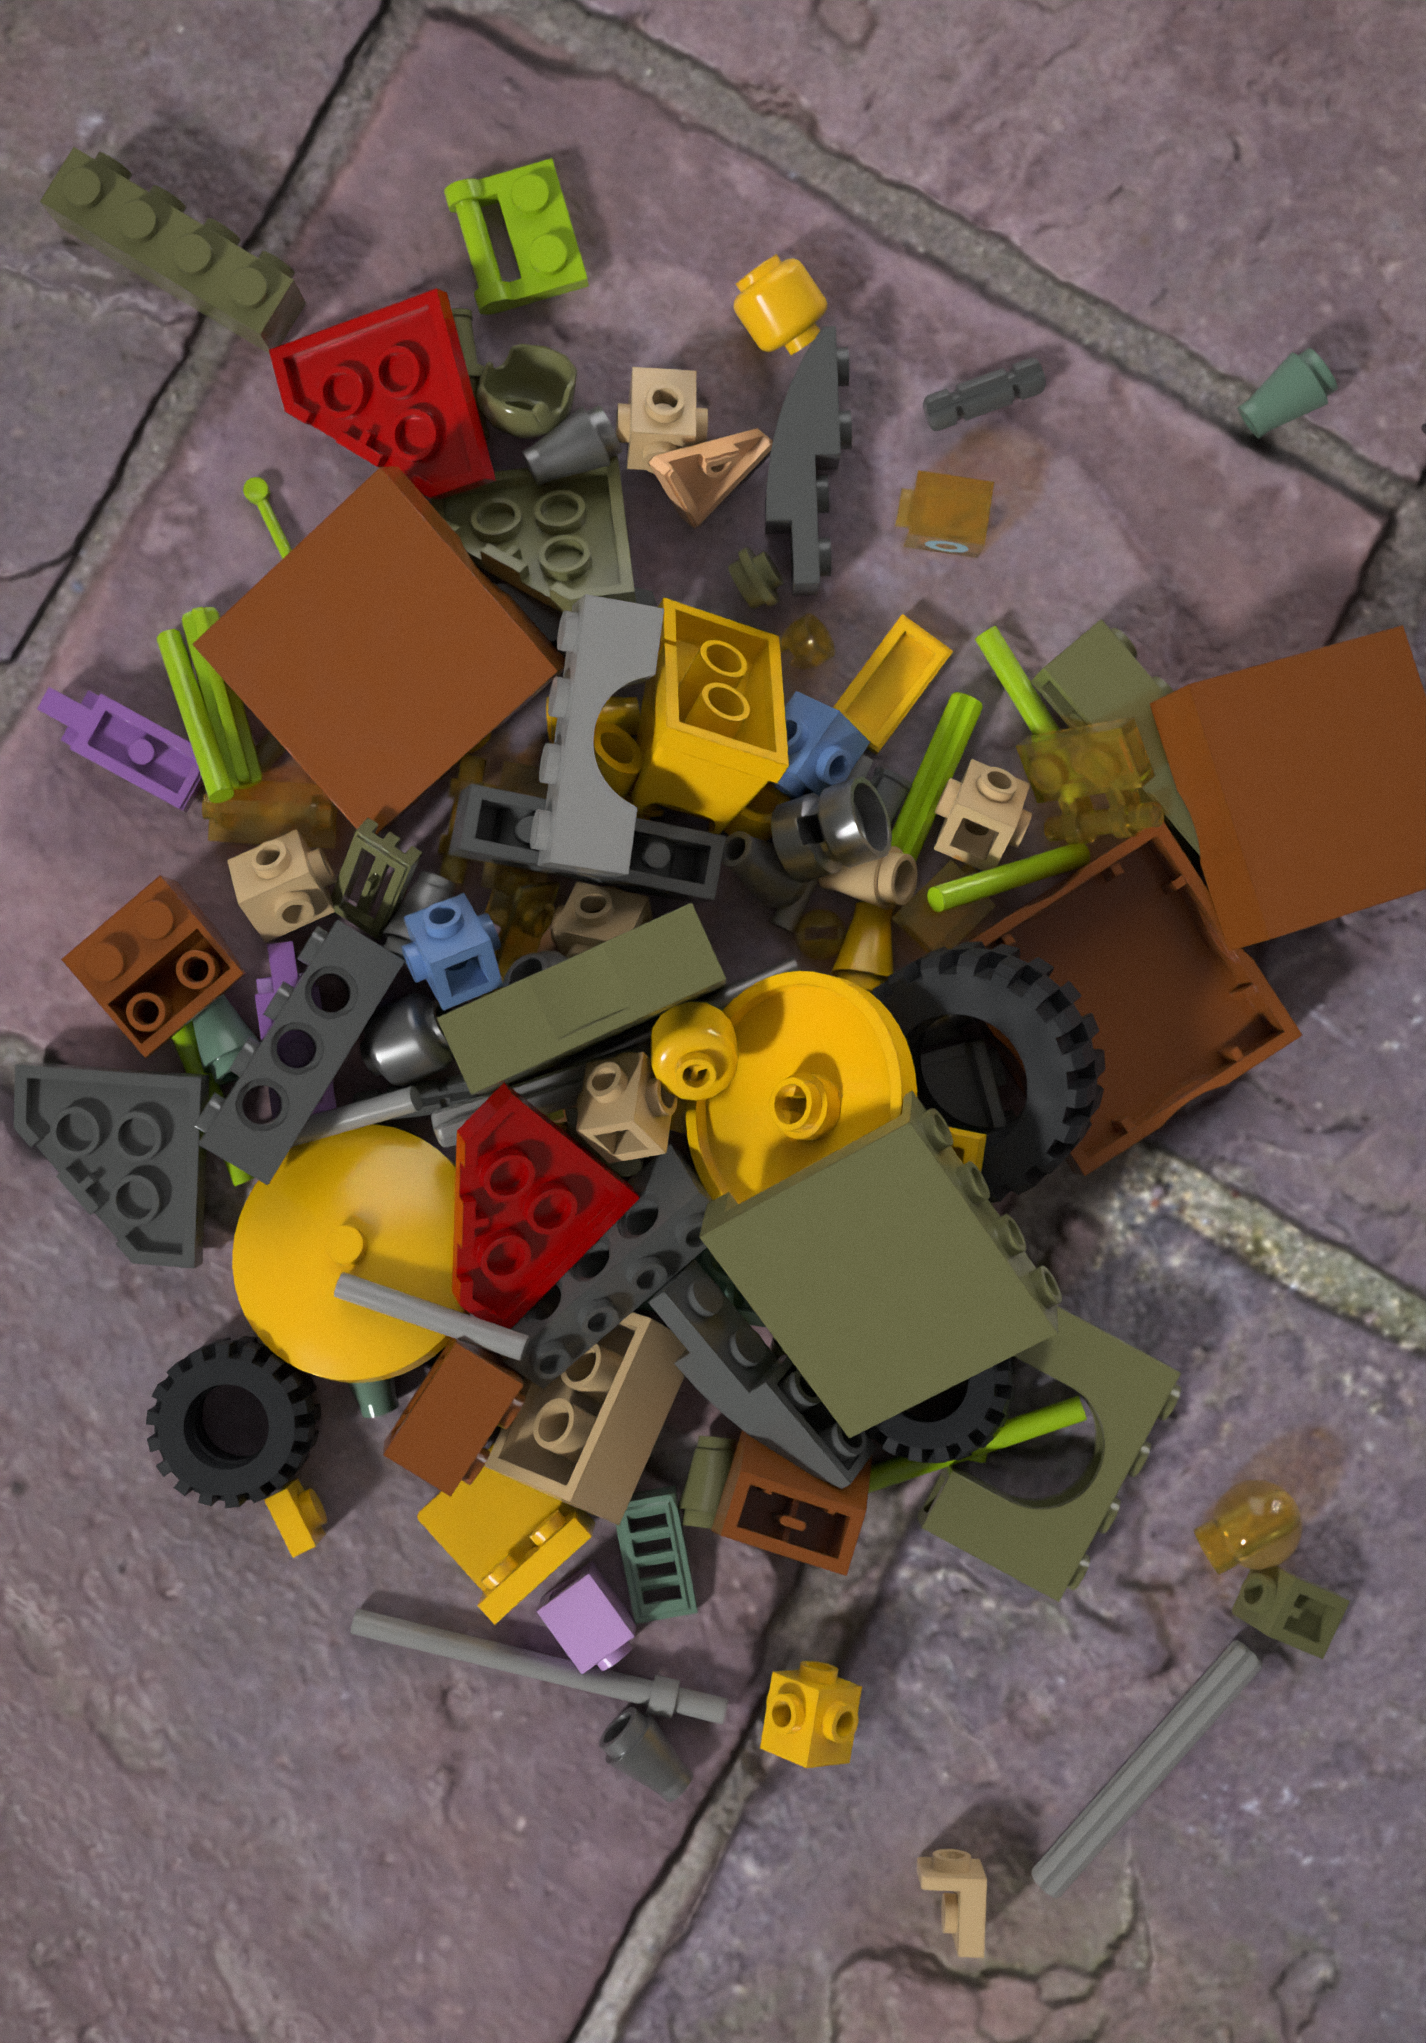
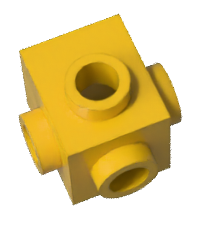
M802 1661L798 1670L773 1671L766 1701L767 1707L760 1749L804 1768L850 1763L854 1735L859 1720L858 1710L862 1686L837 1677L839 1670L837 1667L818 1661Z

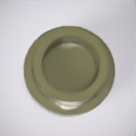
M749 547L738 552L739 559L728 565V569L746 602L753 609L758 608L764 603L772 607L780 602L776 589L783 585L784 581L770 556L765 551L756 556Z

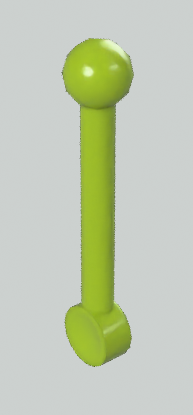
M259 477L250 478L244 484V495L250 503L257 505L283 559L292 549L268 501L271 493L270 488L263 479Z

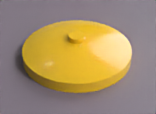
M792 971L773 975L755 983L735 997L722 1011L732 1022L736 1035L738 1065L735 1077L726 1089L714 1097L699 1101L686 1100V1129L689 1149L700 1181L712 1200L730 1192L735 1201L740 1204L902 1115L904 1096L913 1091L917 1097L916 1073L913 1059L900 1026L890 1011L873 994L858 984L843 978L813 971Z
M376 1124L291 1147L270 1183L266 1185L258 1180L253 1187L239 1216L234 1235L232 1269L236 1293L246 1319L261 1341L285 1362L304 1372L324 1379L348 1383H366L390 1379L419 1367L439 1353L452 1337L334 1297V1291L342 1272L461 1313L471 1314L459 1305L452 1293L456 1165L445 1154L425 1140L394 1127Z

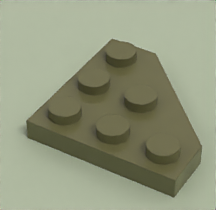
M618 456L609 458L610 466L551 480L541 486L537 485L527 467L494 472L495 482L441 500L430 498L431 505L460 537L464 548L477 566L561 613L564 610L572 611L573 604L585 594L636 603Z

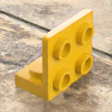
M495 1442L488 1448V1450L490 1451V1453H491V1450H492V1448H493ZM485 1465L471 1485L461 1481L451 1497L440 1491L417 1514L419 1522L483 1591L477 1606L494 1625L587 1542L593 1535L596 1523L587 1512L485 1467Z

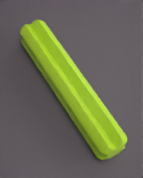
M196 607L192 611L183 614L181 622L198 685L233 790L248 789L262 782L263 773L244 703L192 645L220 618V615L214 607Z
M954 692L949 698L914 778L912 787L891 831V846L900 848L903 854L911 855L915 862L937 815L934 812L949 778H953L983 709L982 703L979 700L965 693Z

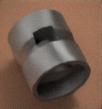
M862 776L825 788L820 796L812 793L776 805L772 812L771 831L777 855L787 873L795 881L802 884L839 872L842 865L851 868L885 857L891 849L892 833L885 805L876 788L869 780Z

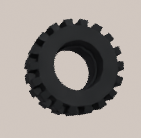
M243 1336L238 1340H231L228 1337L216 1340L207 1346L197 1349L188 1354L184 1359L176 1362L166 1372L168 1377L157 1384L151 1396L157 1399L154 1407L147 1410L146 1425H154L155 1434L147 1438L150 1452L159 1450L163 1461L157 1464L156 1467L163 1477L172 1472L179 1479L174 1489L182 1495L186 1496L192 1490L199 1493L198 1503L213 1506L219 1500L225 1501V1508L240 1507L248 1500H252L254 1504L267 1498L273 1491L279 1490L302 1468L310 1457L308 1456L310 1449L317 1442L320 1431L315 1429L316 1421L321 1418V1404H314L312 1393L317 1388L312 1377L305 1380L298 1368L285 1362L266 1345L257 1343L258 1337ZM229 1384L247 1389L260 1400L265 1408L269 1423L268 1437L265 1445L255 1454L239 1456L227 1453L217 1447L207 1435L203 1425L202 1410L207 1394L215 1387Z
M1008 1358L969 1378L968 1389L963 1402L956 1411L945 1418L925 1420L905 1410L864 1432L870 1439L877 1440L882 1444V1449L895 1456L907 1458L910 1461L946 1463L947 1461L961 1460L969 1457L978 1448L987 1446L994 1439V1433L999 1427H1004L1009 1417L1007 1411L1010 1401L1014 1402L1016 1391L1012 1380V1374H1015L1013 1360Z

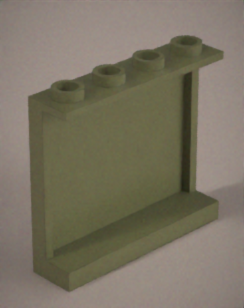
M913 1091L907 1093L903 1098L901 1116L748 1200L738 1204L730 1192H727L707 1203L699 1236L849 1438L1058 1334L1057 1304L1062 1302V1295L1054 1277L1045 1266L1036 1268L1024 1252L1026 1251V1243L1016 1222L1008 1214L999 1216L988 1200L990 1198V1191L980 1170L971 1161L965 1164L962 1163L951 1147L953 1145V1138L941 1114L934 1108L926 1111Z

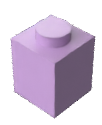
M593 1561L540 1598L536 1612L581 1674H584L596 1664L601 1671L607 1670L632 1650L633 1647L629 1640L635 1637L636 1624L634 1618Z

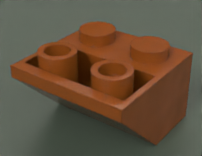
M161 875L61 959L144 1058L150 1057L246 975L215 925L177 881Z
M451 1338L384 1440L383 1455L451 1497L461 1481L471 1485L481 1472L490 1455V1451L485 1446L496 1426L498 1425L506 1430L521 1410L526 1396L520 1393L524 1385L522 1375L506 1365L500 1354Z
M742 1430L711 1531L735 1541L847 1576L866 1514L872 1455L853 1482L841 1489L812 1476Z

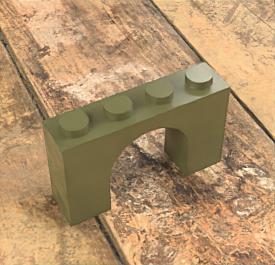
M1057 1305L1058 1334L1014 1355V1357L1078 1391L1087 1403L1093 1417L1095 1443L1086 1469L1072 1485L1059 1493L1043 1498H1022L1003 1492L955 1465H949L941 1470L917 1515V1519L922 1529L1060 1602L1066 1588L1074 1591L1083 1580L1091 1559L1085 1553L1096 1532L1106 1533L1114 1522L1121 1504V1500L1116 1498V1495L1127 1474L1135 1477L1145 1464L1151 1449V1443L1147 1442L1146 1438L1157 1418L1164 1421L1173 1411L1181 1393V1387L1176 1384L1181 1373L1168 1364Z

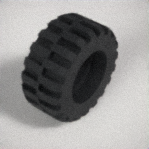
M982 941L963 942L953 949H947L944 946L923 955L888 976L887 981L874 988L870 993L882 1002L900 1026L913 1059L916 1073L917 1098L926 1111L931 1108L936 1109L948 1127L987 1135L981 1174L990 1191V1198L988 1200L990 1203L1001 1202L1011 1191L1020 1195L1035 1187L1044 1176L1051 1174L1083 1140L1092 1126L1090 1118L1101 1104L1104 1088L1097 1084V1078L1106 1070L1105 1053L1102 1049L1093 1048L1091 1038L1100 1031L1093 1013L1084 1016L1080 1015L1074 1002L1082 995L1070 981L1060 987L1049 978L1054 970L1052 965L1039 957L1027 963L1019 959L1021 955L1020 948L1000 944L990 950L985 949ZM951 1014L976 1017L1000 1030L1014 1045L1026 1072L1027 1098L1024 1108L1013 1121L1002 1127L995 1128L970 1125L950 1115L933 1098L925 1083L921 1069V1047L925 1032L938 1019Z

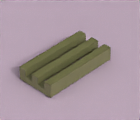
M367 817L354 834L331 899L335 913L375 939L381 940L383 938V931L402 903L422 852L411 846L406 853H403L397 849L401 838L391 832L384 839L380 838L375 834L379 824ZM369 852L376 856L355 907L347 901L351 896L366 855ZM391 866L395 871L374 919L369 914L388 868Z

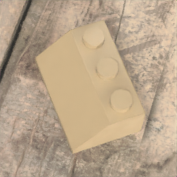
M632 1312L544 1389L526 1377L524 1378V1385L520 1393L526 1396L525 1402L511 1425L506 1430L501 1428L485 1467L573 1507L620 1525L685 1375L674 1363L684 1353L686 1347L669 1328L649 1317Z

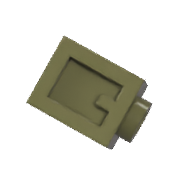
M1257 1557L1241 1586L1240 1593L1233 1605L1232 1613L1268 1637L1324 1659L1350 1601L1327 1588L1284 1570L1269 1560Z

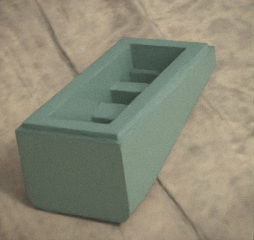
M676 1485L634 1492L620 1525H616L635 1624L698 1613L680 1508H678L679 1500ZM666 1513L668 1524L632 1530L631 1519ZM669 1537L671 1539L672 1548L640 1554L636 1553L635 1543ZM675 1561L677 1572L645 1578L640 1576V1567ZM680 1586L682 1597L645 1603L643 1591Z

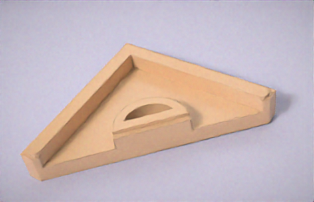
M756 428L655 455L648 463L679 516L695 528L714 511L771 451L773 440Z

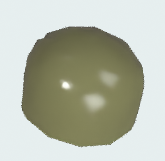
M514 345L510 348L506 360L499 367L494 368L493 363L490 361L486 363L477 388V406L493 427L503 433L521 439H534L544 436L570 416L578 370L566 355L546 346Z

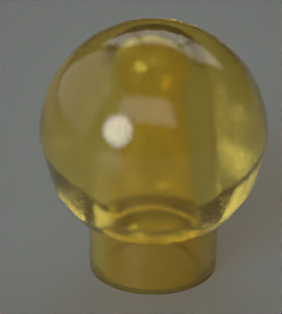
M1251 1479L1236 1483L1218 1499L1213 1510V1519L1194 1528L1193 1531L1212 1567L1218 1575H1221L1237 1565L1248 1569L1262 1570L1282 1564L1297 1549L1303 1527L1300 1510L1286 1490L1266 1480Z

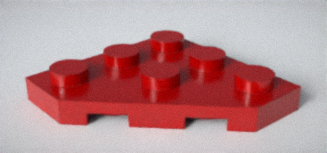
M436 288L269 349L286 413L305 424L315 427L335 439L336 443L376 467H399L415 487L428 498L441 500L496 481L447 292Z
M505 1082L457 1130L452 1293L459 1305L476 1318L511 1329L640 1197L631 1184Z

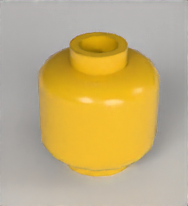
M775 254L735 283L740 293L734 300L733 308L762 351L773 352L785 346L789 354L793 355L815 340L819 334L820 329L816 322L825 314L827 301L799 260L790 258L781 262L777 254Z
M693 1001L681 1003L661 1014L652 1028L650 1048L651 1066L655 1078L660 1081L665 1091L680 1099L699 1101L714 1097L726 1089L735 1077L738 1065L736 1035L729 1018L720 1009L708 1003Z

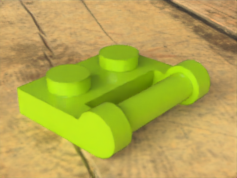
M552 158L482 179H462L451 183L444 189L449 211L457 213L477 281L478 289L474 292V297L480 314L500 313L589 287L587 274ZM496 203L500 204L521 276L520 279L510 282L502 280L481 209Z

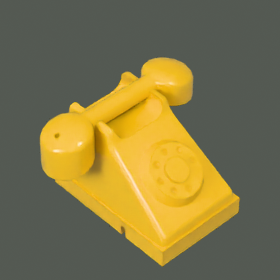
M663 597L658 606L659 608H664L656 674L647 679L645 683L637 740L635 741L627 732L616 725L607 722H597L593 742L598 768L607 784L620 797H632V805L637 807V812L639 813L647 805L656 804L708 820L709 831L713 834L719 835L724 831L731 835L737 831H744L754 838L764 841L772 839L771 818L776 805L790 801L788 796L769 783L771 781L778 784L789 766L779 636Z

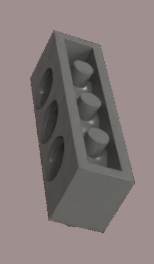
M470 784L460 791L449 855L604 886H614L624 890L695 904L715 900L726 836L636 818L628 875L612 878L537 866L539 850L531 849L530 836L535 812L537 809L545 810L546 799L476 784Z
M339 920L332 925L328 932L319 926L316 927L297 958L308 965L295 987L283 981L263 1015L273 1020L263 1039L259 1043L248 1037L230 1066L229 1071L239 1076L226 1099L214 1093L194 1127L204 1132L198 1145L266 1185L270 1183L405 961ZM329 975L340 979L344 983L347 990V1000L339 1011L326 1012L315 1005L311 990L317 978ZM287 1031H301L307 1034L313 1043V1056L301 1068L288 1067L280 1060L277 1054L278 1041ZM259 1085L273 1089L280 1101V1108L276 1117L264 1124L251 1122L245 1116L242 1108L245 1094L251 1088Z
M671 1144L667 1147L666 1154L657 1155L628 1181L639 1195V1200L511 1328V1330L528 1335L529 1342L521 1361L500 1354L503 1362L542 1389L547 1387L707 1248L699 1236L706 1205L713 1200L701 1183L694 1163Z

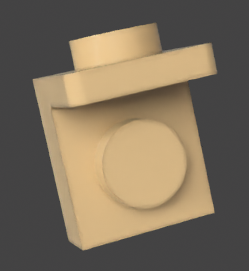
M940 1849L934 1851L932 1857H918L917 1874L921 1889L953 1891V1893H943L941 1920L942 1932L952 1934L958 1957L984 1958L987 1878L981 1860L971 1859L969 1853L956 1849Z

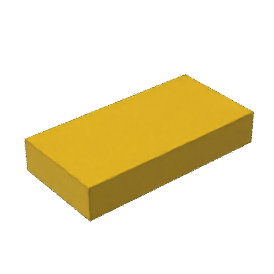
M902 614L833 708L839 710L870 741L867 749L878 755L949 659L953 650Z

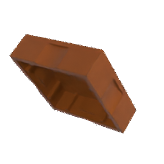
M379 467L192 644L353 826L358 829L368 817L379 824L375 832L377 836L386 831L452 771L454 765L489 733L504 725L551 683L555 676L561 674L564 671L565 665L564 656L508 593L492 583L479 570L464 548L460 537L399 467Z
M1403 625L1194 682L1149 703L1177 792L1182 797L1196 830L1200 851V864L1228 951L1271 940L1426 889V695Z
M1162 818L1142 828L967 941H982L985 949L990 950L1000 944L1020 948L1021 955L1019 959L1027 963L1037 957L1041 958L1054 967L1049 978L1060 987L1070 981L1082 995L1074 1002L1080 1015L1084 1016L1093 1013L1100 1030L1091 1038L1093 1048L1102 1049L1105 1053L1106 1070L1097 1078V1084L1104 1088L1100 1107L1090 1118L1092 1126L1083 1140L1065 1158L1073 1173L1086 1176L1161 1128L1178 1109L1190 1100L1207 1091L1229 1084L1303 1036L1254 959L1242 948L1228 951L1210 892ZM973 1017L992 1048L998 1050L1003 1065L1026 1099L1027 1077L1023 1062L1016 1048L1000 1030L981 1019Z

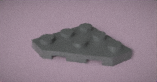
M35 1062L15 1064L13 1128L30 1147L36 1146L59 1172L56 1177L88 1214L92 1215L95 1213L119 1240L116 1243L117 1247L131 1263L193 1269L203 1264L207 1149L198 1145L204 1132L194 1127L208 1103L209 1075Z

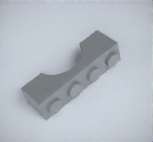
M585 594L573 604L572 611L564 610L562 613L557 636V649L566 651L563 677L555 676L548 703V715L557 717L554 744H545L539 770L540 782L548 784L545 810H536L530 836L531 849L539 850L537 866L612 878L629 874L637 807L613 791L602 776L594 753V730L603 706L618 689L642 683L656 674L664 608Z

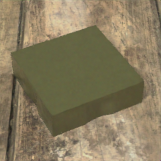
M691 902L554 966L438 1017L437 1020L471 1095L496 1091L504 1082L509 1086L559 1064L560 1061L655 1019L674 1006L697 1000L725 987L726 977Z

